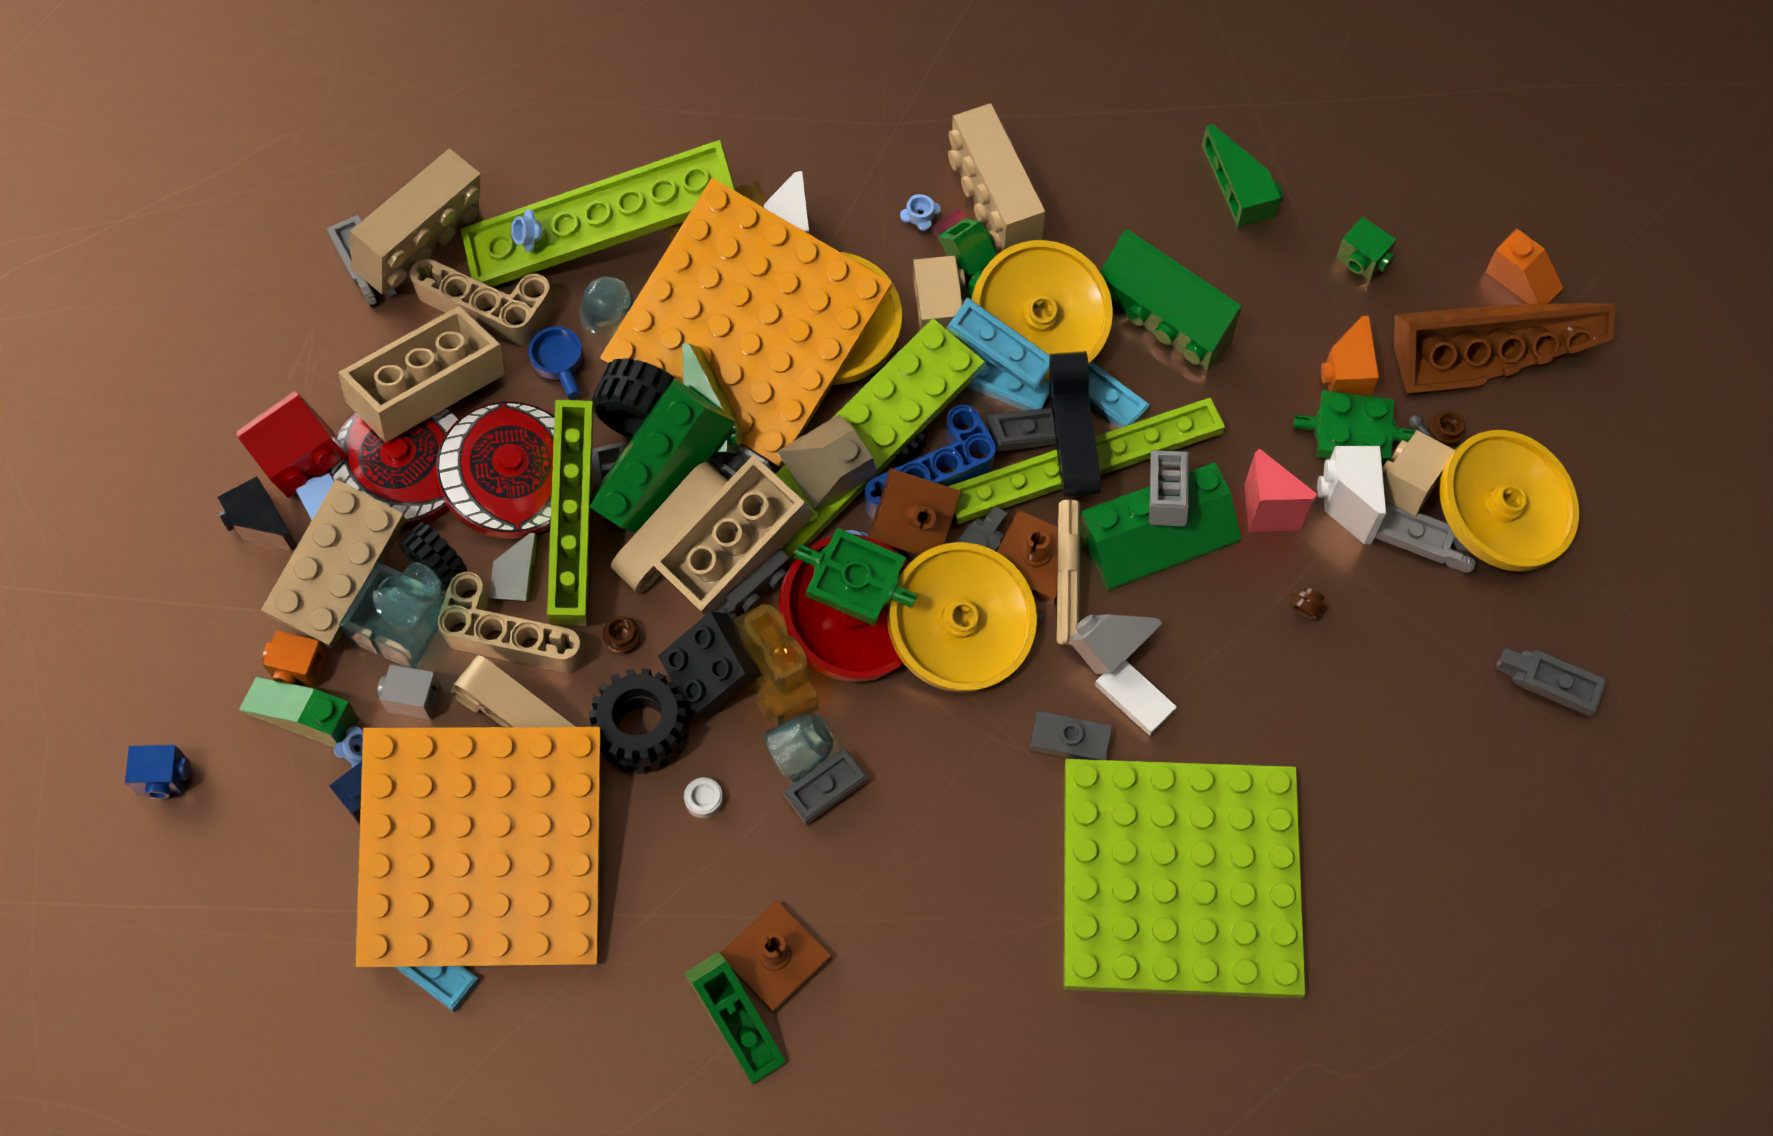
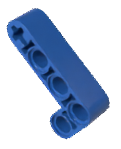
M958 405L950 410L947 417L946 437L949 445L899 466L895 470L948 487L992 472L994 469L996 446L978 412L969 405ZM963 424L969 426L970 428L967 430H959L958 428H956V426ZM975 453H982L986 455V457L983 459H976L971 455ZM950 467L954 471L952 473H943L939 469ZM888 472L874 477L866 485L865 508L867 514L872 519H874Z

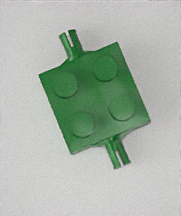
M1322 390L1319 411L1316 417L1295 414L1293 419V429L1314 431L1317 441L1316 457L1330 459L1335 446H1380L1382 466H1384L1387 460L1391 461L1394 441L1401 442L1405 440L1409 442L1417 429L1396 427L1393 418L1394 399Z
M839 528L836 529L830 543L821 552L802 544L796 550L794 559L814 566V576L806 590V597L873 626L876 625L883 608L891 600L908 606L911 609L916 602L918 593L898 586V577L906 560V557Z

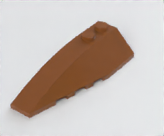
M1613 303L1524 304L1395 314L1394 350L1405 391L1407 393L1477 387L1486 384L1487 380L1495 377L1518 373L1519 369L1553 361V357L1568 352L1573 354L1614 340L1616 305Z

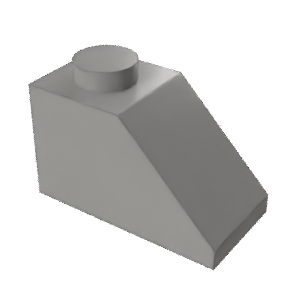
M1091 614L1076 625L1075 629L1077 632L1068 641L1095 674H1112L1162 625V622L1158 618L1112 614L1094 616Z

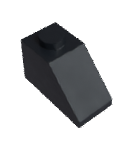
M257 476L217 497L224 510L218 512L222 522L229 532L236 529L243 541L290 551L297 548L293 537Z

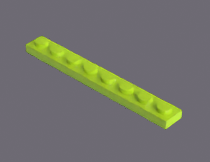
M1211 397L1095 436L1100 476L1150 459L1151 450L1174 451L1223 434L1225 426ZM1057 450L948 486L961 491L953 515L956 525L987 515L995 506L1004 509L1062 489Z

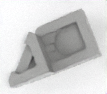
M529 533L493 561L489 598L529 601L532 565H535L537 534Z

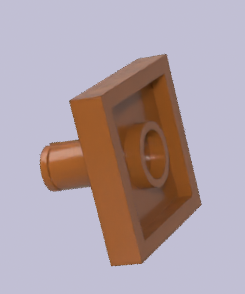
M889 468L868 537L918 555L933 547L945 543L961 491Z
M1018 510L997 552L1006 557L1021 572L1034 597L1054 605L1058 593V527ZM1080 537V551L1084 545L1085 540L1082 537Z
M777 900L720 952L729 963L733 972L773 1014L831 960V955Z

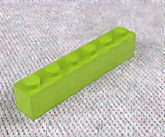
M555 400L547 616L550 625L587 626L591 512L589 505L591 500L594 420L592 401Z

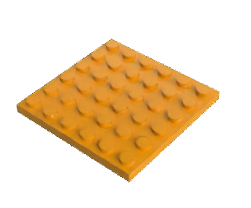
M711 178L600 358L606 363L612 362L614 359L623 358L643 361L663 369L683 383L682 344H692L701 347L737 417V423L741 426V444L781 468L784 462L777 451L800 438L891 291L893 284L723 183Z
M363 728L355 967L598 965L601 728Z

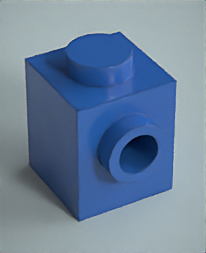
M176 745L129 746L125 784L137 795H145L153 799H165L169 797V794L183 793L184 781L188 780L190 776V762Z

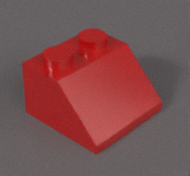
M296 390L235 432L266 476L287 498L297 492L296 489L305 485L308 480L321 476L348 457L333 430Z

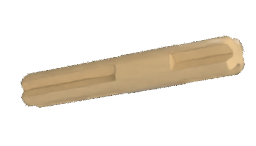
M1077 500L1061 501L1058 512L1057 642L1067 646L1072 645L1068 640L1077 632L1075 627L1079 623L1081 504Z

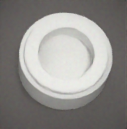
M702 777L688 784L684 792V801L692 815L698 818H709L721 809L723 794L721 787L716 781Z

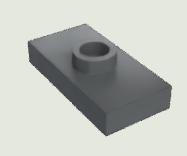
M1051 408L990 414L986 420L996 446V451L1056 445Z
M1037 711L1029 750L1071 759L1106 760L1112 725Z
M844 748L784 790L783 796L805 825H807L868 782V777L846 748Z

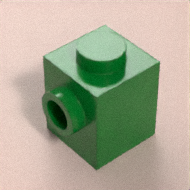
M1362 216L1342 239L1336 258L1345 263L1352 272L1361 274L1368 280H1371L1379 270L1385 272L1393 262L1395 255L1392 253L1397 239Z
M964 218L938 236L947 256H955L957 269L963 268L964 274L973 276L978 270H984L988 263L997 255L993 247L995 244L993 236L983 227L981 221Z

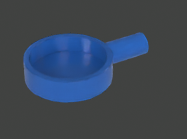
M558 326L541 330L532 338L529 344L528 353L532 367L542 377L553 380L560 379L569 400L578 398L581 392L573 376V373L579 369L583 361V350L578 336L573 331Z

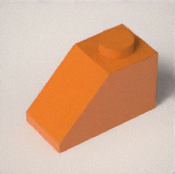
M1518 229L1495 250L1485 271L1527 304H1550L1563 290V286L1546 250Z
M1361 316L1331 348L1327 361L1322 363L1321 379L1323 384H1328V391L1372 395L1379 376L1369 316Z

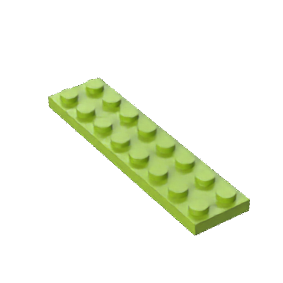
M717 140L461 228L471 278L493 287L684 222L711 178L736 191L721 141ZM526 210H533L535 220H538L542 226V237L539 241L535 242L532 252H526L524 245H517L511 233L513 220L518 216L524 217Z
M934 318L835 415L840 414L854 428L874 459L877 470L876 475L815 511L786 465L775 474L815 513L781 549L789 557L790 563L794 560L798 546L802 544L807 547L866 488L867 483L878 476L896 458V454L898 456L902 449L921 433L986 367L984 360Z

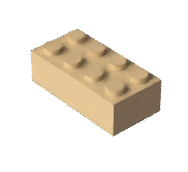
M989 103L953 115L952 131H949V139L952 145L951 151H948L949 162L954 171L959 170L962 177L961 185L966 197H972L975 203L974 212L976 218L982 224H985L987 230L993 236L995 251L1000 253L1021 242L1042 240L1045 210L992 104Z
M449 148L350 231L351 269L381 294H384L390 287L395 288L399 286L416 262L422 259H429L432 251L439 245L444 246L448 244L460 227L464 224H471L479 214V195L481 192V173Z
M457 306L339 371L338 375L345 402L386 443L505 375L500 344L460 306Z
M753 454L650 563L706 615L708 612H713L725 601V595L777 549H782L815 513Z
M336 479L261 611L277 622L311 639L318 640L322 645L334 650L406 523L404 514Z

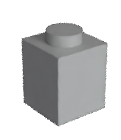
M390 664L387 675L382 676L379 681L377 696L388 713L431 720L441 685L434 672Z

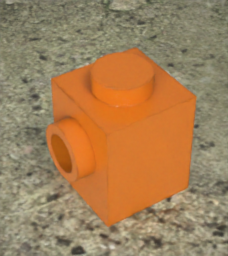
M276 630L272 642H268L264 648L262 661L272 680L315 688L328 654L318 640Z

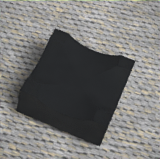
M708 612L658 655L671 680L677 686L678 692L682 694L685 706L692 718L712 717L732 695L753 683L762 675L756 663L748 656L737 639L733 623L727 613Z

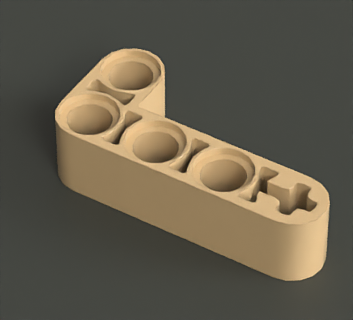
M422 259L416 262L410 270V278L421 301L445 313L460 306L488 333L514 345L520 346L530 343L554 308V299L549 282L544 276L539 274L525 276L518 283L512 294L507 295L431 259ZM457 294H463L459 297H454ZM535 295H541V296H539V297H537V298H531L532 296H535ZM491 307H493V308H492L491 310H489V311H483V310L486 309V308H491ZM523 321L519 325H513L516 322Z
M708 462L696 466L619 551L611 563L612 570L636 593L647 590L662 575L650 562L728 482V479Z
M462 572L452 578L438 616L439 629L446 643L451 648L562 673L577 671L582 666L585 654L579 637L573 630L486 611L489 598L481 578L477 574ZM466 591H477L470 598H461ZM459 623L466 624L461 631L450 632L454 625ZM493 631L502 632L496 639H486L487 635ZM527 639H538L534 646L529 648L522 647L523 642Z
M480 655L475 657L451 689L453 697L462 705L476 713L479 710L483 711L502 727H575L499 667Z

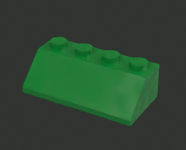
M1126 228L1100 271L1108 286L1112 307L1114 306L1126 314L1127 318L1135 325H1142L1148 329L1161 343L1171 345L1183 353L1189 362L1196 365L1199 364L1208 370L1232 342L1242 305Z
M674 378L591 496L589 507L620 528L637 533L689 473L699 464L708 461L736 420Z
M1216 462L1188 472V514L1185 526L1151 525L1149 523L1150 486L1081 511L1080 536L1085 539L1084 544L1107 592L1241 542V534L1232 495ZM1162 481V482H1180V481ZM1158 494L1159 496H1179V495H1161V494Z

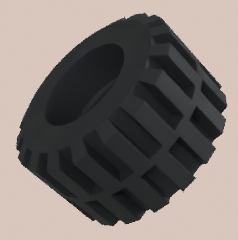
M629 358L614 359L607 364L591 399L593 402V412L606 426L632 439L675 377L663 369L643 361Z
M642 668L641 674H635L634 669L626 670L627 676L620 678L617 673L611 677V685L608 686L606 683H603L599 687L601 697L594 695L591 702L593 710L589 711V720L592 725L590 727L601 728V754L606 755L607 761L615 766L619 763L621 770L628 773L631 767H635L637 774H645V768L651 766L653 772L661 769V762L666 761L668 765L675 760L674 751L681 754L685 747L683 739H688L689 729L687 724H689L684 699L673 681L667 683L665 675L658 672L655 677H652L650 669ZM648 707L661 714V719L657 726L646 734L633 736L625 734L618 729L623 716L635 708Z

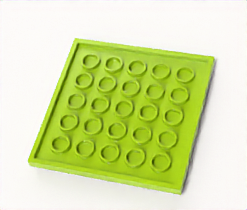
M1066 759L1064 790V990L1303 999L1305 996L1296 767Z

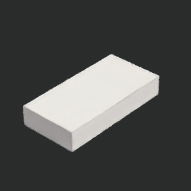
M1126 660L1112 674H1103L1095 683V686L1149 736L1177 708L1175 704Z

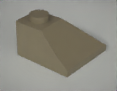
M840 414L777 451L815 511L877 474L872 455L854 428Z

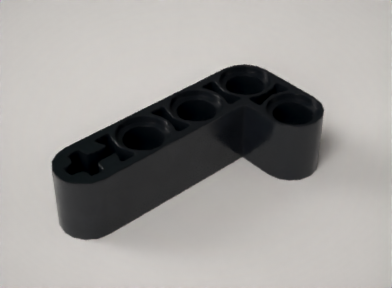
M1087 351L1050 354L1049 391L1063 497L1100 494V470L1089 398Z

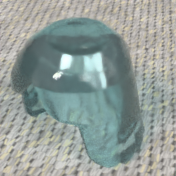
M601 276L591 281L584 290L579 308L580 320L585 329L595 333L601 330L602 326H610L617 323L622 317L623 312L629 311L634 303L630 289L623 281L614 277Z
M415 562L409 565L399 576H392L383 580L378 590H374L372 593L373 604L379 616L387 623L394 626H410L417 622L439 598L442 591V583L430 567Z
M805 713L794 717L779 726L766 730L764 740L767 743V748L773 761L782 774L793 782L799 781L822 764L833 749V735L829 726L820 716L813 713Z

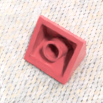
M1260 448L1254 454L1244 484L1249 532L1300 531L1306 524L1317 493Z

